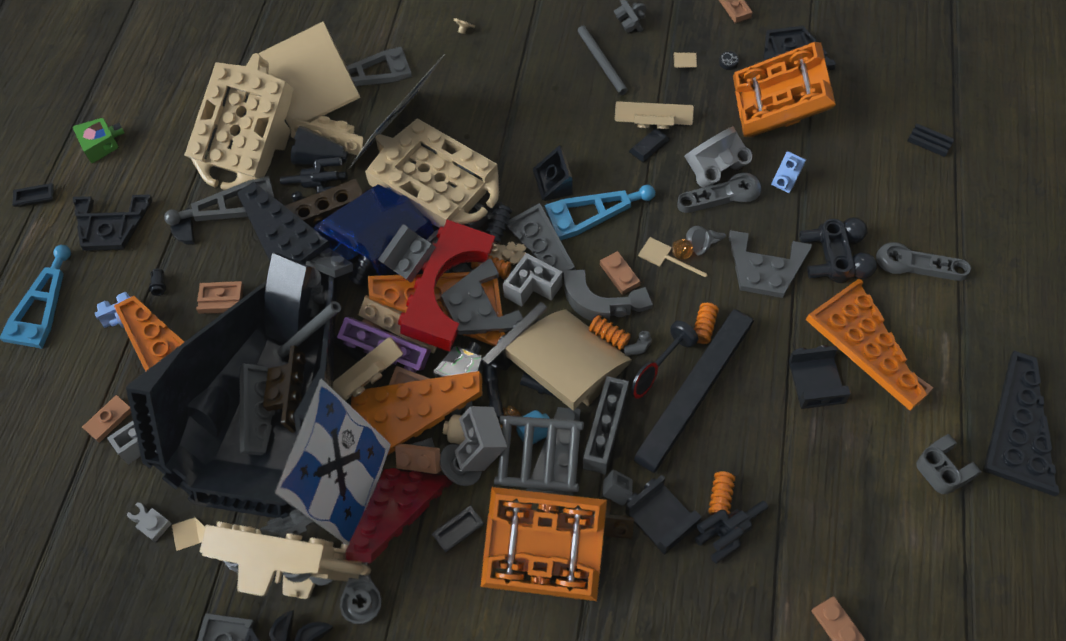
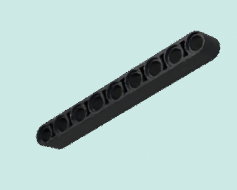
M737 309L731 312L638 450L634 458L635 463L652 473L658 470L749 332L754 318Z

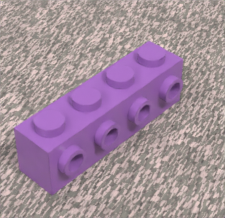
M350 317L344 318L337 338L344 340L343 344L352 348H356V346L364 348L363 352L367 354L391 337L403 352V356L393 364L396 365L397 362L404 364V369L415 373L417 370H424L431 353L429 348Z

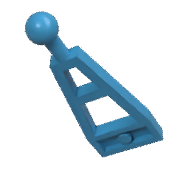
M643 185L639 191L628 195L623 190L567 198L546 204L545 211L561 241L579 235L631 208V202L639 199L649 201L653 199L655 190L651 185ZM618 200L622 201L621 203L607 210H605V207L603 205V203L605 202H612ZM595 204L599 214L575 226L568 208Z
M58 245L53 251L55 259L51 268L44 267L9 317L0 336L3 342L43 349L51 331L64 273L60 270L63 261L71 256V250L68 246ZM53 277L49 293L42 292L41 290L49 278ZM34 300L47 301L41 325L20 322Z

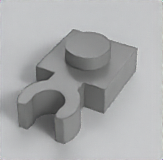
M137 502L135 505L140 509V512L137 515H132L128 512L127 516L133 522L138 523L135 526L137 529L156 542L172 523L153 508L148 512L143 504Z

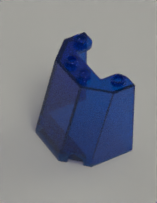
M379 184L314 227L319 234L329 241L330 249L334 251L341 243L368 258L379 276L398 275L378 259L403 224L425 240L434 233L431 221L405 195L400 196L391 188H385Z

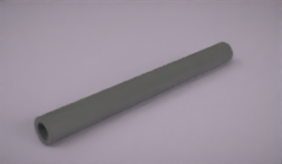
M580 26L578 33L620 95L626 94L628 91L627 87L587 28Z
M338 302L329 304L277 350L278 355L282 358L289 355L290 346L295 345L298 347L341 310L340 304Z

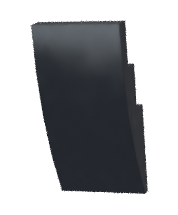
M272 253L265 291L264 322L265 335L284 344L309 323L312 309L307 306L312 288L307 285L312 267L279 253ZM303 343L298 346L299 350L302 349Z

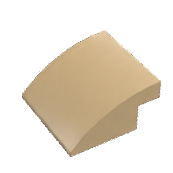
M324 22L258 53L269 62V75L287 82L294 88L285 118L290 129L291 120L294 118L311 122L360 98L347 66Z
M566 309L554 312L539 320L505 348L507 358L573 411L581 402L589 406L602 393L606 377L616 378L632 362V359L625 356L623 352L612 346L611 343H607L605 339L602 340L600 335L596 336L595 332H590L586 324Z

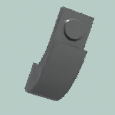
M585 270L564 271L566 299L573 310L580 316L593 321L596 316L600 315L602 316L601 319L605 318L610 323V316L624 317L630 315L631 297H599L593 294L587 287Z

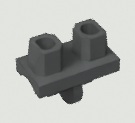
M620 0L622 6L614 10V13L619 21L629 17L622 22L627 33L635 29L638 33L643 31L638 18L643 19L645 17L646 6L643 3H633V8H631L626 0Z

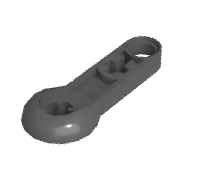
M738 173L727 182L680 194L677 208L683 213H691L733 201L751 202L760 195L761 184L757 177L750 173ZM683 200H689L692 202V204L690 206H685L681 202Z
M898 242L884 244L876 254L879 266L892 274L910 272L962 281L967 278L971 271L970 264L965 260L912 251ZM954 267H962L965 273H957Z
M362 562V563H361V564H363V565L369 566V563H366V562ZM370 574L359 575L358 579L349 578L341 597V613L347 621L354 624H365L372 621L381 609V596L371 581ZM359 598H363L367 602L366 604L363 603L364 607L358 608L355 605V602L358 603Z

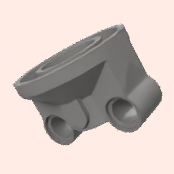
M734 126L694 148L684 157L694 171L698 185L704 188L716 183L721 177V172L728 167L738 170L747 165L752 160V152L744 146ZM706 173L710 175L711 180L707 178Z

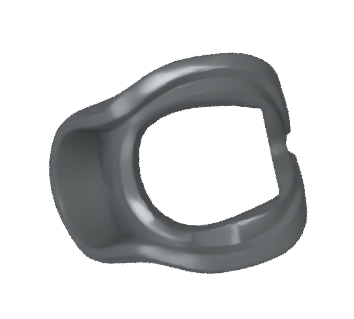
M693 226L686 234L687 244L697 256L704 254L711 244L727 237L725 233L706 230L702 226Z

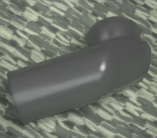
M642 331L639 333V338L635 344L624 345L625 356L645 353L652 343L650 333Z

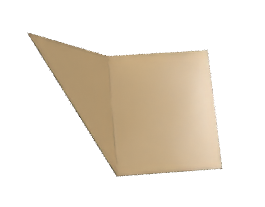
M674 53V67H697L696 53Z
M196 518L172 525L176 551L202 542L205 526Z

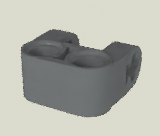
M950 434L943 436L926 448L916 463L918 470L925 479L941 494H949L957 490L982 472L974 462L958 471L945 454L957 445V442ZM926 458L933 460L935 464L928 462ZM942 477L949 479L951 483L945 482Z

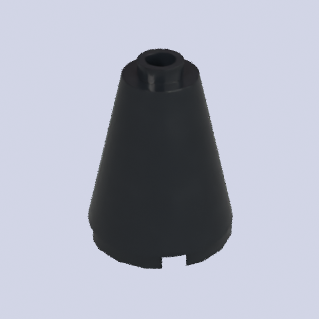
M305 126L298 127L294 137L296 139L295 146L292 145L291 150L292 164L314 165L316 159L341 157L342 162L346 163L348 152L345 151L344 146Z

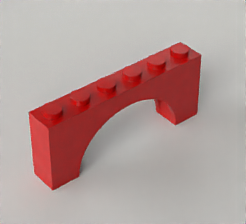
M447 219L445 226H440L437 234L438 241L437 243L433 242L436 248L432 252L430 259L423 264L422 277H417L414 285L415 293L414 295H409L406 302V307L408 308L406 313H401L398 325H401V335L450 352L458 334L459 323L446 316L438 306L434 294L435 286L447 270L458 264L466 262L484 263L488 260L494 246L495 236Z

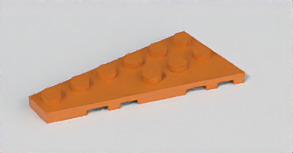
M135 296L114 305L145 372L184 343L178 335L170 330L166 324L158 319Z

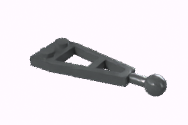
M402 47L382 51L347 66L350 75L355 72L358 73L359 77H352L355 86L390 83L412 77ZM386 60L390 73L365 76L363 69Z
M269 176L248 180L191 204L192 209L180 212L174 209L168 210L164 215V219L167 224L174 226L179 224L182 219L194 217L195 221L248 217L244 207L227 209L225 200L237 196V192L252 182L274 197ZM217 203L219 204L220 210L200 211Z

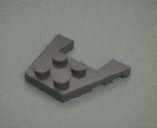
M730 230L729 241H731V251L736 264L735 269L740 290L783 298L806 256L809 254L812 244L793 241L790 258H780L746 252L749 233Z
M491 258L441 294L440 300L449 318L459 323L458 335L484 334L487 331L508 332V330H512L517 321L523 320L519 310L498 317L481 284L496 279L499 276Z

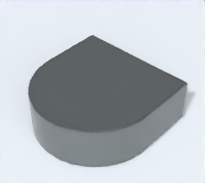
M645 287L632 291L628 296L631 297V309L633 311L641 312L653 307Z

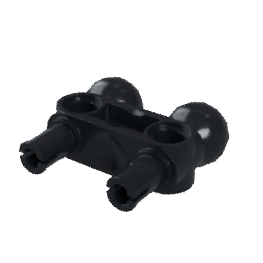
M855 217L846 219L844 222L838 219H829L824 224H820L817 229L800 230L801 243L818 241L822 243L826 264L808 266L809 279L828 277L834 282L844 283L849 278L854 277L867 279L875 273L877 269L875 258L868 253L862 252L852 257L849 243H859L866 237L867 225L863 220Z

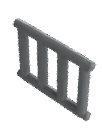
M500 416L499 420L500 424H502V433L507 448L500 454L498 476L494 479L495 485L579 492V484L576 483L580 430H583L584 422ZM512 425L525 426L521 478L507 477ZM534 427L548 428L544 480L530 479ZM557 429L571 430L567 482L553 481Z

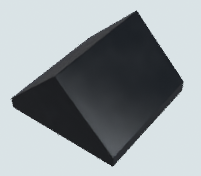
M559 145L533 168L538 188L544 201L573 195L572 175L563 148Z

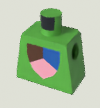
M103 118L73 126L79 143L91 164L118 149L115 137L125 133L120 123L109 127Z

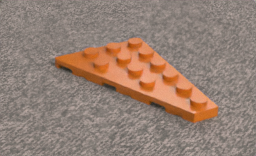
M470 272L444 273L438 280L434 289L435 299L446 316L448 314L440 300L441 294ZM417 274L412 282H409L401 275L368 276L369 299L406 313L408 308L406 307L407 299L410 294L414 295L417 277H422L423 274ZM496 278L482 283L481 286L497 316L501 317V301L498 279ZM487 331L484 334H467L466 336L496 346L500 337L505 335V332Z
M858 279L808 314L806 321L911 411L927 394L922 385L919 384L916 374L910 372L905 363L907 359L903 351L895 342L892 332L888 333L883 324L885 321L883 316L873 303L871 295H867L862 287L863 281Z
M476 371L365 389L357 397L351 396V407L391 444L387 454L389 455L395 451V446L404 443L413 436L416 438L424 430L430 429L443 421L445 416L457 408L460 410L468 402L482 396V374Z

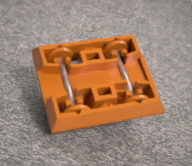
M821 42L810 43L739 70L733 75L744 137H753L784 125L786 127L800 122L801 119L833 109L836 105Z
M492 487L481 587L597 601L607 500ZM530 503L539 504L538 510H532V504ZM559 506L566 507L563 509L564 513H559ZM495 568L506 569L507 571H495ZM513 570L528 572V575H532L531 580L524 579V574L513 572ZM553 575L568 577L556 578V583L550 582ZM575 578L588 579L587 586L585 581L577 580Z

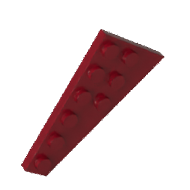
M396 468L384 469L345 551L346 560L372 563L388 547V542L393 537H398L406 524L411 525L429 507V502L433 498H438L445 487L449 488L452 485V481L446 475L422 473L419 471H402Z

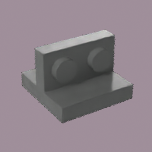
M403 224L378 260L409 282H412L436 247Z

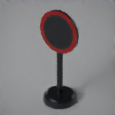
M675 321L671 325L670 333L674 342L656 362L650 361L646 363L637 373L631 387V394L634 398H641L649 391L656 379L658 367L678 344L684 347L696 345L698 335L690 325L683 321Z

